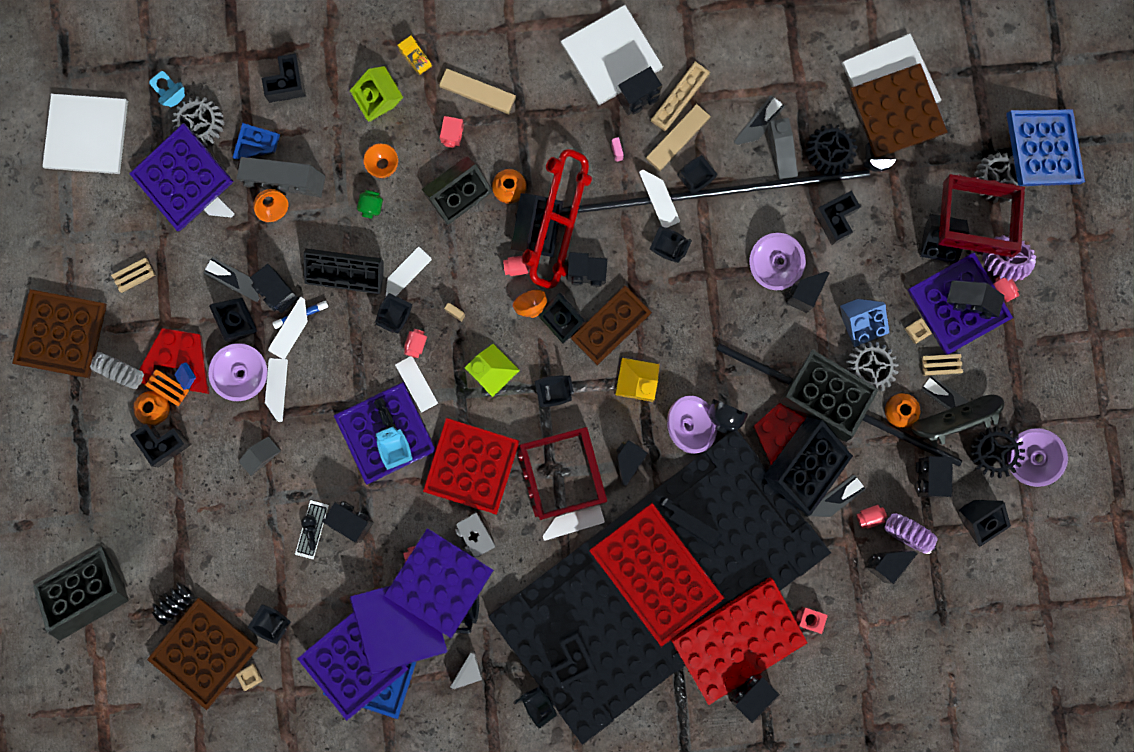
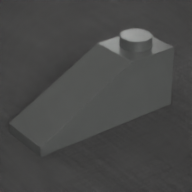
M789 117L770 121L767 131L778 179L797 178L794 140Z

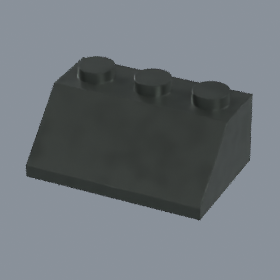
M468 156L421 189L447 225L493 192L476 164Z

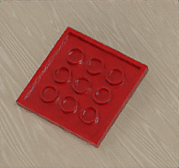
M446 418L423 492L497 515L520 441Z

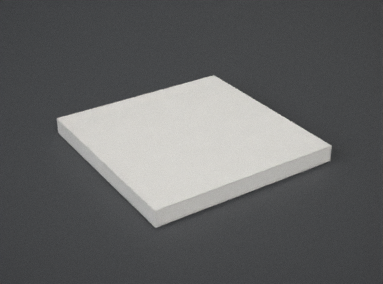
M625 5L561 41L563 48L598 105L616 96L617 87L620 83L651 66L654 73L663 69L662 64Z
M911 34L842 62L852 87L921 63L936 103L941 101Z
M51 94L43 168L120 174L128 101L117 98Z

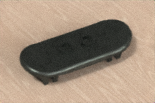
M985 395L938 414L917 420L912 424V431L926 440L929 439L935 448L938 447V439L941 445L945 444V435L960 432L983 422L985 427L989 428L991 427V419L993 424L997 425L999 414L1003 410L1005 403L1001 396Z

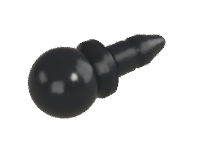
M306 515L302 518L301 525L304 529L303 533L307 535L308 546L311 551H314L316 544L314 533L317 532V528H315L317 521L314 516Z

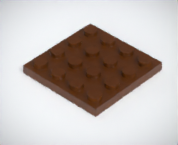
M921 63L849 89L875 158L886 156L947 133Z
M30 289L12 364L90 379L92 372L90 365L93 357L96 355L107 304Z
M198 598L147 660L205 710H208L260 647L202 598Z

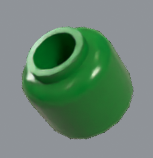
M370 190L360 193L357 210L362 213V217L373 219V215H380L383 198L379 196L380 193Z

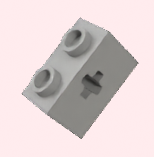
M478 513L456 524L458 528L455 531L460 540L464 538L467 544L465 549L474 558L496 547ZM472 531L480 535L477 537V542L469 538L472 536Z

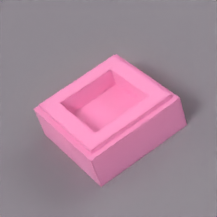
M619 137L612 139L611 147L615 161H622L624 155Z

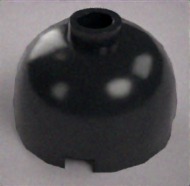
M715 399L712 400L709 408L710 421L716 425V430L726 433L727 430L736 431L741 428L748 416V413Z

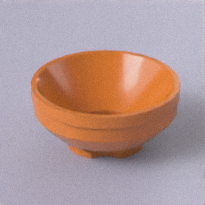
M375 144L366 151L364 166L368 173L376 178L389 177L398 167L397 153L387 144ZM380 159H386L388 165L386 168L380 169L377 166V162Z
M505 169L495 176L492 190L499 201L508 204L519 201L520 194L526 192V181L518 171ZM506 179H512L515 184L513 188L507 189L503 186V182Z
M266 189L255 197L253 209L260 220L274 222L286 214L288 200L281 191ZM266 197H272L273 201L270 204H263V200Z
M531 290L523 293L513 302L515 312L524 317H537L543 312L547 303L545 292L542 290Z
M147 391L139 395L135 400L134 414L141 423L155 426L161 424L168 417L170 404L166 398L155 391ZM146 402H152L154 405V409L150 413H146L143 409Z
M896 394L885 405L886 418L895 427H910L920 417V405L909 394ZM903 404H907L910 407L909 415L905 416L900 412V407Z

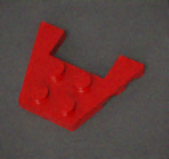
M162 328L139 369L144 374L141 383L146 384L156 370V366L178 369L182 363L187 362L196 376L190 391L209 394L202 335Z
M778 403L753 426L770 466L806 419L781 403Z

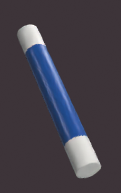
M325 300L306 308L307 316L328 308L327 301ZM288 316L274 321V328L282 327Z

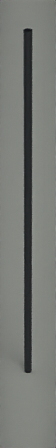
M868 169L836 173L834 175L828 174L699 190L694 194L683 192L669 195L672 201L865 178L870 177V171ZM650 197L579 205L578 213L652 204ZM571 206L562 207L561 215L570 214Z

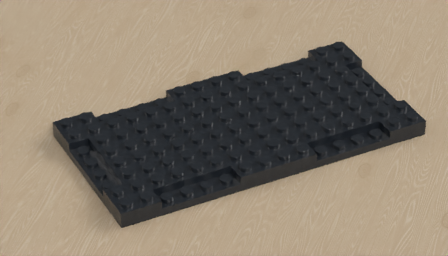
M738 430L731 431L488 616L510 648L513 649L538 685L550 698L560 716L582 745L611 724L615 718L664 680L685 666L671 640L662 647L659 645L589 551L653 503L724 597L722 601L683 631L770 577L774 580L779 591H781L831 554L827 546L810 524L804 520L794 505L766 481L763 476L767 470ZM662 496L677 504L683 511L721 533L722 537L715 548L672 522L671 517L674 513L659 504ZM578 632L595 671L559 688L550 671V667L567 659L559 641Z

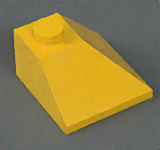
M622 358L615 395L653 402L655 400L660 364Z

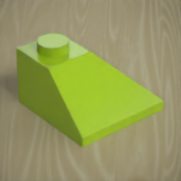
M494 344L479 353L465 367L466 371L492 397L520 371Z

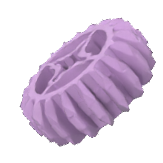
M996 236L994 239L1009 241V236ZM1022 241L1021 251L1014 258L983 252L982 260H984V266L988 267V271H993V276L998 275L1000 279L1006 278L1007 281L1013 279L1016 282L1018 279L1023 280L1030 275L1035 267L1036 256L1034 255V250L1030 249L1031 245H1025V241Z
M891 514L890 518L887 519L884 527L886 532L909 547L927 554L936 546V535L919 523L899 514Z

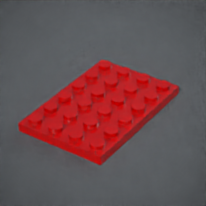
M653 503L589 550L661 647L724 599Z
M771 577L671 639L708 705L745 683L752 674L754 676L758 675L808 643Z

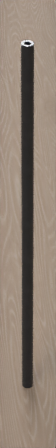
M720 343L716 349L788 385L793 380V378ZM865 414L863 421L937 457H953V464L958 467L962 463L961 459L936 447L934 448L932 445L868 414Z

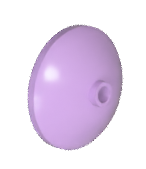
M771 233L762 237L754 245L750 254V269L753 277L760 285L771 290H783L791 287L798 282L805 269L806 258L804 250L800 243L788 234ZM780 258L784 259L782 265L779 263Z
M231 344L222 348L215 354L209 366L211 386L217 394L230 401H245L253 398L262 390L267 379L265 359L255 348L246 344ZM240 371H244L243 377L238 376Z
M685 396L676 400L671 406L667 418L668 431L673 442L681 450L692 454L701 453L710 448L717 434L716 425L709 418L710 406L703 399L696 396Z
M1029 429L1018 434L1019 438L1015 441L1016 443L1023 441V445L1018 448L1025 449L1024 453H1019L1025 459L1017 460L1022 466L1020 468L1015 465L1013 466L1016 469V473L1011 472L1013 476L1020 482L1034 487L1047 486L1057 481L1065 472L1068 463V453L1063 441L1056 434L1045 429ZM1014 449L1007 452L1008 465L1014 458ZM1038 455L1043 456L1041 462H1038L1036 459Z

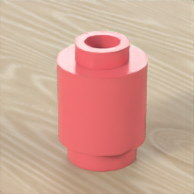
M522 255L508 257L507 260H503L505 275L528 274L530 266L522 263Z
M1000 276L994 279L996 283L993 285L997 291L1005 295L1004 301L1006 303L1020 296L1018 293L1019 289L1013 279L1007 281L1006 278L1000 279Z
M414 329L413 332L409 331L403 348L405 349V355L419 358L427 336L424 335L425 332Z
M875 505L861 510L859 514H856V517L862 529H869L885 523L887 515L883 507L880 508L879 505Z

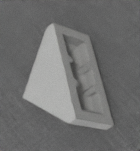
M471 651L451 688L456 689L482 680L475 652Z

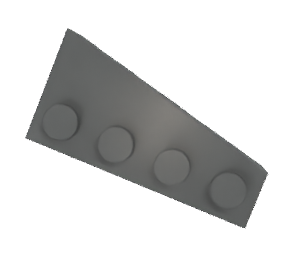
M241 157L237 180L241 181L245 187L254 188L258 186L262 189H277L283 192L320 198L326 177L311 165Z

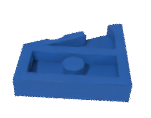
M242 123L233 158L241 159V157L249 158L275 153L280 134Z

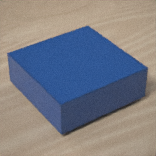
M187 362L182 363L175 373V377L183 390L189 389L196 379Z

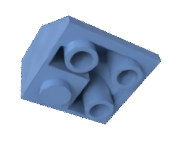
M856 299L840 306L843 323L854 347L889 334L886 305L884 302Z

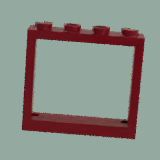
M949 174L943 182L938 245L1014 258L1021 251L1025 187L1014 185V183H999L997 180L988 181L982 180L979 177L970 178L960 174ZM952 189L1012 199L1009 241L949 231Z
M587 427L520 445L521 449L517 451L520 461L524 460L526 468L522 470L525 480L529 479L531 485L527 489L530 499L534 498L536 505L532 506L535 517L543 520L607 502ZM581 436L598 499L544 513L527 450Z

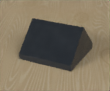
M558 293L545 307L543 312L538 315L562 344L569 340L586 322L561 293Z
M242 297L209 305L226 342L232 344L257 332Z

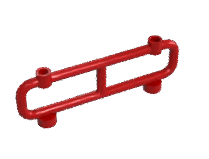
M572 149L562 151L558 159L551 157L547 161L546 170L553 173L554 176L534 251L527 249L522 255V263L530 266L529 275L532 282L549 289L555 287L559 283L561 276L564 277L568 273V266L564 265L581 197L584 186H589L592 181V177L588 175L589 163L586 156ZM572 157L581 162V171L576 176L578 183L569 217L566 218L552 211L566 158ZM551 219L566 225L557 263L554 264L552 269L554 273L551 281H547L537 276V268Z

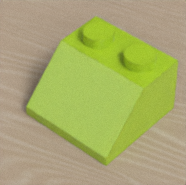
M385 66L368 69L349 90L368 122L393 109L403 99L401 92Z

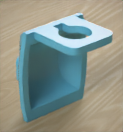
M160 71L149 81L150 85L161 96L159 98L161 105L173 107L181 102L185 96L184 85L180 82L175 84L164 71ZM159 78L167 80L169 88L167 91L157 87L156 82Z
M391 427L376 434L380 457L387 470L412 460L409 444L401 429L396 430L394 427Z

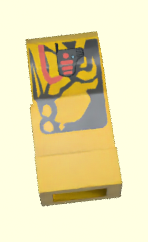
M412 36L398 44L400 53L419 75L432 67L430 61Z

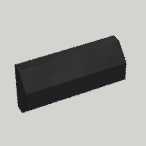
M305 248V284L380 294L384 275V261L382 258Z

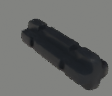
M383 398L375 400L374 404L376 409L379 410L378 413L383 425L386 426L385 430L391 427L397 430L396 425L393 424L394 421L389 409L386 407L385 400Z

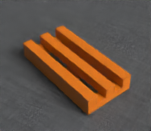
M157 369L145 384V386L177 406L181 404L190 391L188 389L183 390L178 382ZM157 375L184 391L183 394L178 393L156 378ZM154 381L164 389L179 397V400L177 401L165 392L161 391L160 389L152 385V382Z

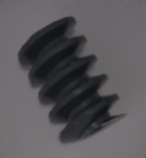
M179 582L176 583L178 590L170 588L172 595L164 594L165 601L161 598L158 599L159 606L155 603L152 604L154 609L152 615L164 626L168 624V620L174 619V615L180 614V610L186 608L185 604L190 605L192 599H196L191 590Z

